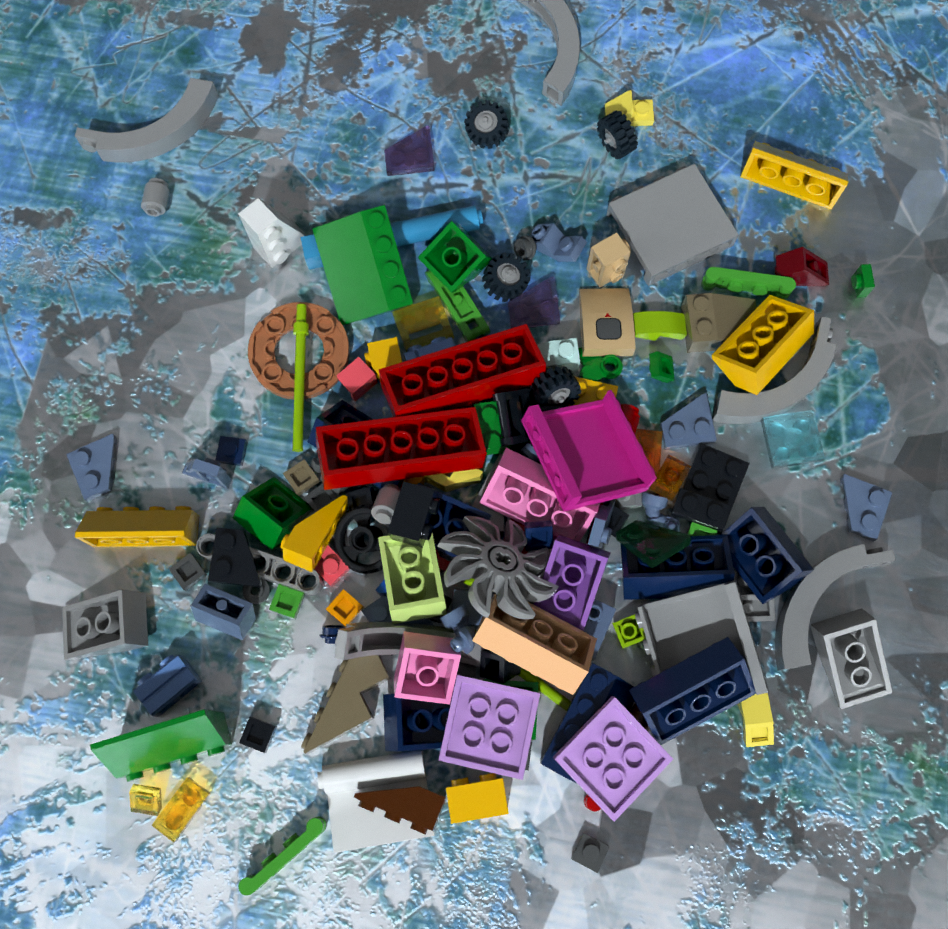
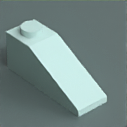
M577 338L553 340L537 345L546 362L545 374L548 373L547 369L552 368L554 371L557 366H560L561 369L563 366L567 367L572 373L578 372L580 356Z

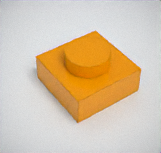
M343 589L326 610L346 627V624H351L361 610L364 609V606Z

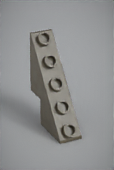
M379 655L343 660L339 668V672L342 674L337 683L333 682L326 695L329 700L325 708L320 707L315 716L314 722L317 725L313 733L308 732L302 742L301 748L304 749L305 754L317 750L374 719L362 694L391 679Z

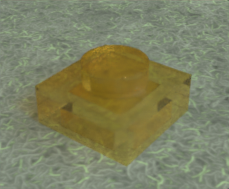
M133 784L129 791L131 812L158 816L162 809L161 788Z

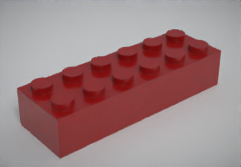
M527 324L379 369L381 388L393 417L460 409L493 398L492 394L529 387L531 384H535V378H541L540 373L544 372L545 374L546 362Z
M475 407L316 427V447L324 490L483 468L487 455Z

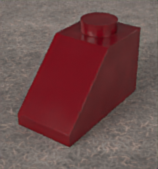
M803 246L776 255V275L793 278L796 286L829 285L827 262Z

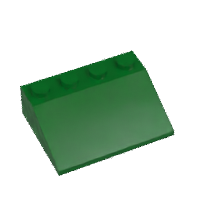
M385 205L360 211L312 229L339 321L342 325L413 306Z
M203 709L90 744V748L115 778H126L127 782L143 778V772L153 769L154 773L169 770L171 769L170 764L181 761V765L197 761V755L208 752V757L225 752L224 747L232 745L224 712Z

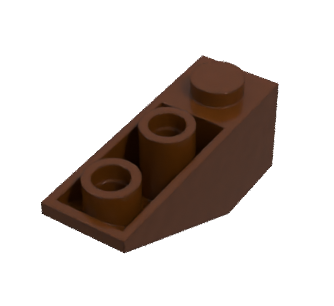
M420 786L355 793L354 798L360 800L359 807L373 813L377 807L386 811L385 818L399 824L401 819L412 822L411 829L425 835L427 830L434 832L447 800L446 797Z

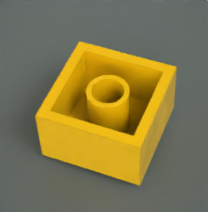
M495 773L479 775L480 781L469 782L468 777L451 780V786L446 787L451 824L509 814L503 778H497Z

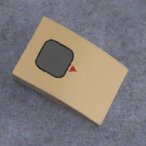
M629 288L579 289L582 357L606 355L633 356L636 348Z

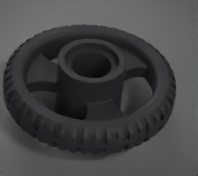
M360 505L345 512L338 521L334 533V545L337 555L349 569L357 573L370 574L383 570L381 559L373 564L358 562L360 553L377 550L380 552L378 537H382L383 533L378 527L370 526L373 505ZM354 519L358 524V527L354 528L349 535L350 546H346V529L349 523ZM384 524L388 532L390 524ZM365 533L368 534L370 539L368 545L364 543Z

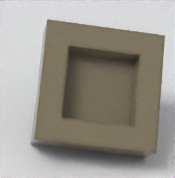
M305 459L283 473L298 496L320 482Z

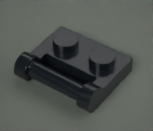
M527 388L492 394L493 402L497 404L502 438H500L501 446L530 441L521 420L528 407L534 405L532 389ZM508 406H509V409H510V415H511V421H512V427H513L512 430H511V424H510Z

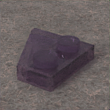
M429 126L421 128L384 150L387 176L435 171Z
M555 277L546 279L508 302L510 329L527 324L528 327L560 324Z

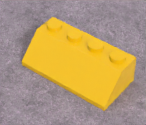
M757 141L754 142L740 176L741 178L832 210L849 182L848 173L842 172L838 168L828 167L817 163L813 159H806L794 155L790 151H783L767 143Z
M769 295L711 355L712 360L734 386L758 395L814 334V310Z
M159 506L149 507V510H139L137 507H123V511H113V508L98 507L96 511L86 512L75 531V538L92 547L196 546L199 531V515L188 506H176L175 510H165L164 507Z

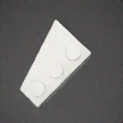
M259 198L238 213L253 248L271 268L283 263L289 254L302 245L300 237L307 236L292 219L285 217L280 211L277 212L272 206Z

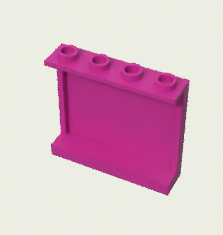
M608 390L602 400L544 412L541 411L539 404L528 407L521 420L563 512L646 492L657 478L654 468L649 464L643 452V447L633 433L632 426L627 421L621 405L615 398L612 390Z

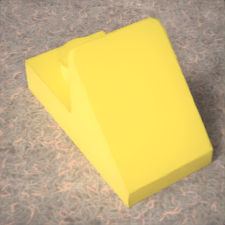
M629 90L605 103V116L617 110L621 111L622 115L625 114L627 116L626 120H630V126H653V99L632 100V90Z

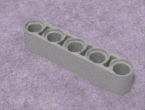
M214 534L202 535L196 544L198 553L211 561L212 553L207 554L206 547L214 542ZM249 547L255 563L259 559H266L264 569L257 571L259 578L310 596L317 595L322 590L323 579L315 570L310 572L284 561L283 558ZM283 568H291V574L287 579H279V572ZM315 576V585L311 588H304L305 578Z

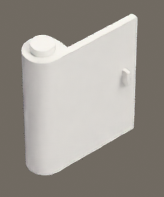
M422 750L323 765L322 771L317 773L319 789H324L328 797L334 853L435 836L431 830H427L425 835L411 829L412 822L401 819L400 824L384 817L386 811L377 807L374 813L359 807L360 800L354 798L355 793L417 786L428 790Z

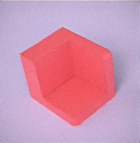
M357 357L337 374V379L350 392L351 398L354 401H357L378 383L376 374L360 357Z

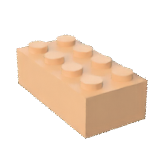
M494 594L491 599L490 615L488 618L482 616L472 641L479 644L482 648L505 658L508 662L522 667L534 676H538L573 695L589 672L597 638L530 602L528 604L536 614L534 619L526 620L510 616L497 606V596Z

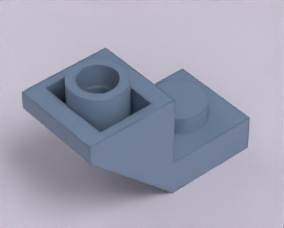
M554 223L537 224L530 235L535 241L537 251L558 262H576L587 243L582 236H564Z

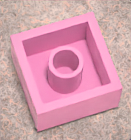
M404 631L394 676V697L450 705L461 658V652L453 651L450 646V641L454 638Z

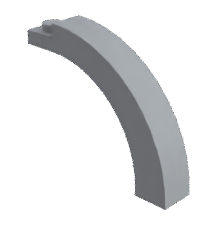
M517 0L538 14L547 24L554 37L557 57L551 71L543 80L542 94L562 106L573 87L578 66L580 40L575 19L564 0Z
M190 78L188 86L179 102L170 112L156 122L137 130L120 133L100 132L77 127L75 137L84 150L92 153L97 151L103 161L136 162L154 158L175 149L193 136L210 116L219 95L214 82Z
M821 316L814 325V334L812 335L807 359L801 371L794 378L777 388L760 392L758 395L721 390L716 398L712 416L713 422L724 424L761 422L777 417L799 404L824 377L835 355L837 344L830 342L833 335V329L830 328L831 318Z
M864 544L844 549L816 564L813 567L815 570L791 589L784 601L776 626L775 659L777 671L812 664L808 648L810 619L820 596L832 582L851 571L883 566L896 561L893 550L883 552L882 547L866 551Z
M392 622L346 624V628L338 629L334 658L348 660L371 655H399L404 631L455 638L456 634L453 629L425 624H393ZM475 643L473 650L469 654H465L462 650L460 662L480 667L481 650L484 648Z

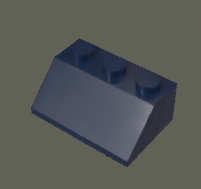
M751 507L720 534L728 535L733 567L762 604L769 602L792 588L815 570L765 507Z

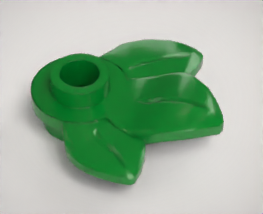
M582 347L578 348L580 363L584 366L579 373L580 377L598 381L602 378L615 379L621 374L623 364L617 356L582 357ZM612 365L614 370L608 371L605 366Z

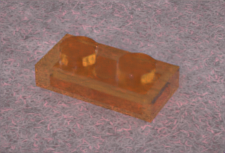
M637 429L635 436L642 445L643 452L649 464L654 468L657 477L653 483H658L663 431Z
M668 454L656 475V480L649 489L656 492L659 496L673 501L692 466Z

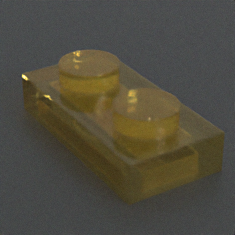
M187 777L152 826L169 840L176 842L211 793L192 778Z

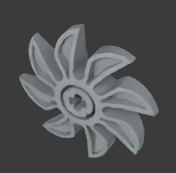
M465 516L463 522L470 532L458 531L447 534L440 540L437 546L458 555L450 562L444 573L446 587L463 580L475 579L468 590V598L474 609L482 616L488 618L490 615L492 592H494L497 596V606L502 611L515 618L534 619L536 614L527 601L540 602L547 600L554 595L559 587L538 577L547 566L550 557L548 548L545 547L533 553L522 554L521 552L527 544V538L522 528L514 521L507 520L505 539L503 541L500 539L499 528L492 522L477 516Z

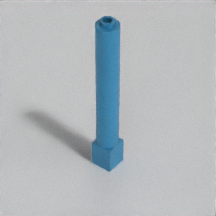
M475 205L392 222L390 224L396 245L399 247L433 240L451 221L460 224L467 232L479 230V225L483 224L481 209L476 210ZM314 234L300 237L308 269L323 267Z

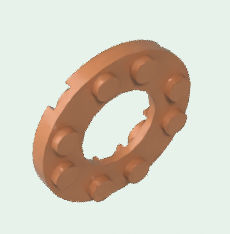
M293 302L271 310V314L257 323L250 336L248 344L250 367L261 385L279 397L294 400L295 374L288 373L279 366L276 361L275 350L279 340L285 334L293 331V326L296 322L297 304L307 305L306 323L309 324V331L319 336L324 347L320 363L313 370L305 373L304 399L317 397L331 389L339 381L337 374L348 365L350 346L343 325L329 310L313 303Z

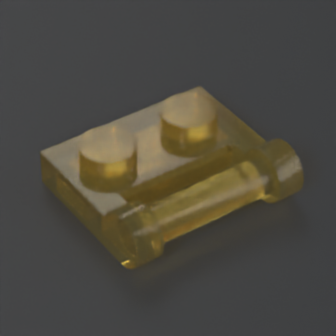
M439 296L392 312L406 352L414 345H421L422 347L429 345L432 340L438 337H445V339L452 337L454 339L452 328ZM439 324L442 326V330L413 340L409 338V334Z

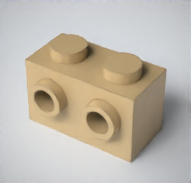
M617 232L592 246L586 269L599 288L609 282L615 283L625 275L631 249L625 239H621Z

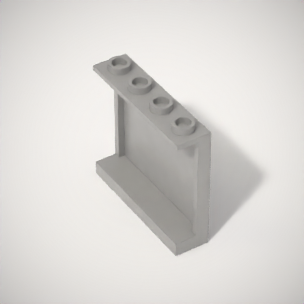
M695 164L688 167L682 166L667 177L660 176L653 183L645 187L639 186L628 195L615 197L610 201L606 214L608 218L614 217L646 271L644 280L648 286L732 247L739 235Z
M736 580L641 604L637 607L639 611L635 613L639 629H644L646 636L643 639L644 649L647 655L651 654L654 665L650 666L652 677L708 648L712 644L729 637L745 659L756 694L768 693V686Z

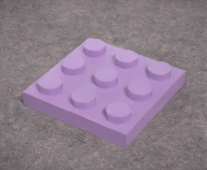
M457 675L439 761L523 780L541 693Z
M611 696L553 756L554 760L614 822L673 760L664 748L614 696Z

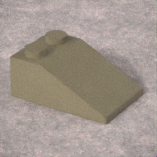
M716 293L686 295L681 305V312L684 314L687 336L685 341L687 353L716 351L757 308L756 300Z

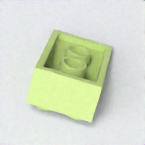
M433 533L429 541L425 540L423 548L392 540L389 535L378 537L392 623L397 624L446 615V604Z

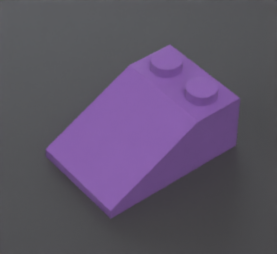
M559 535L555 539L542 578L559 587L549 599L535 602L534 605L584 631L611 552Z

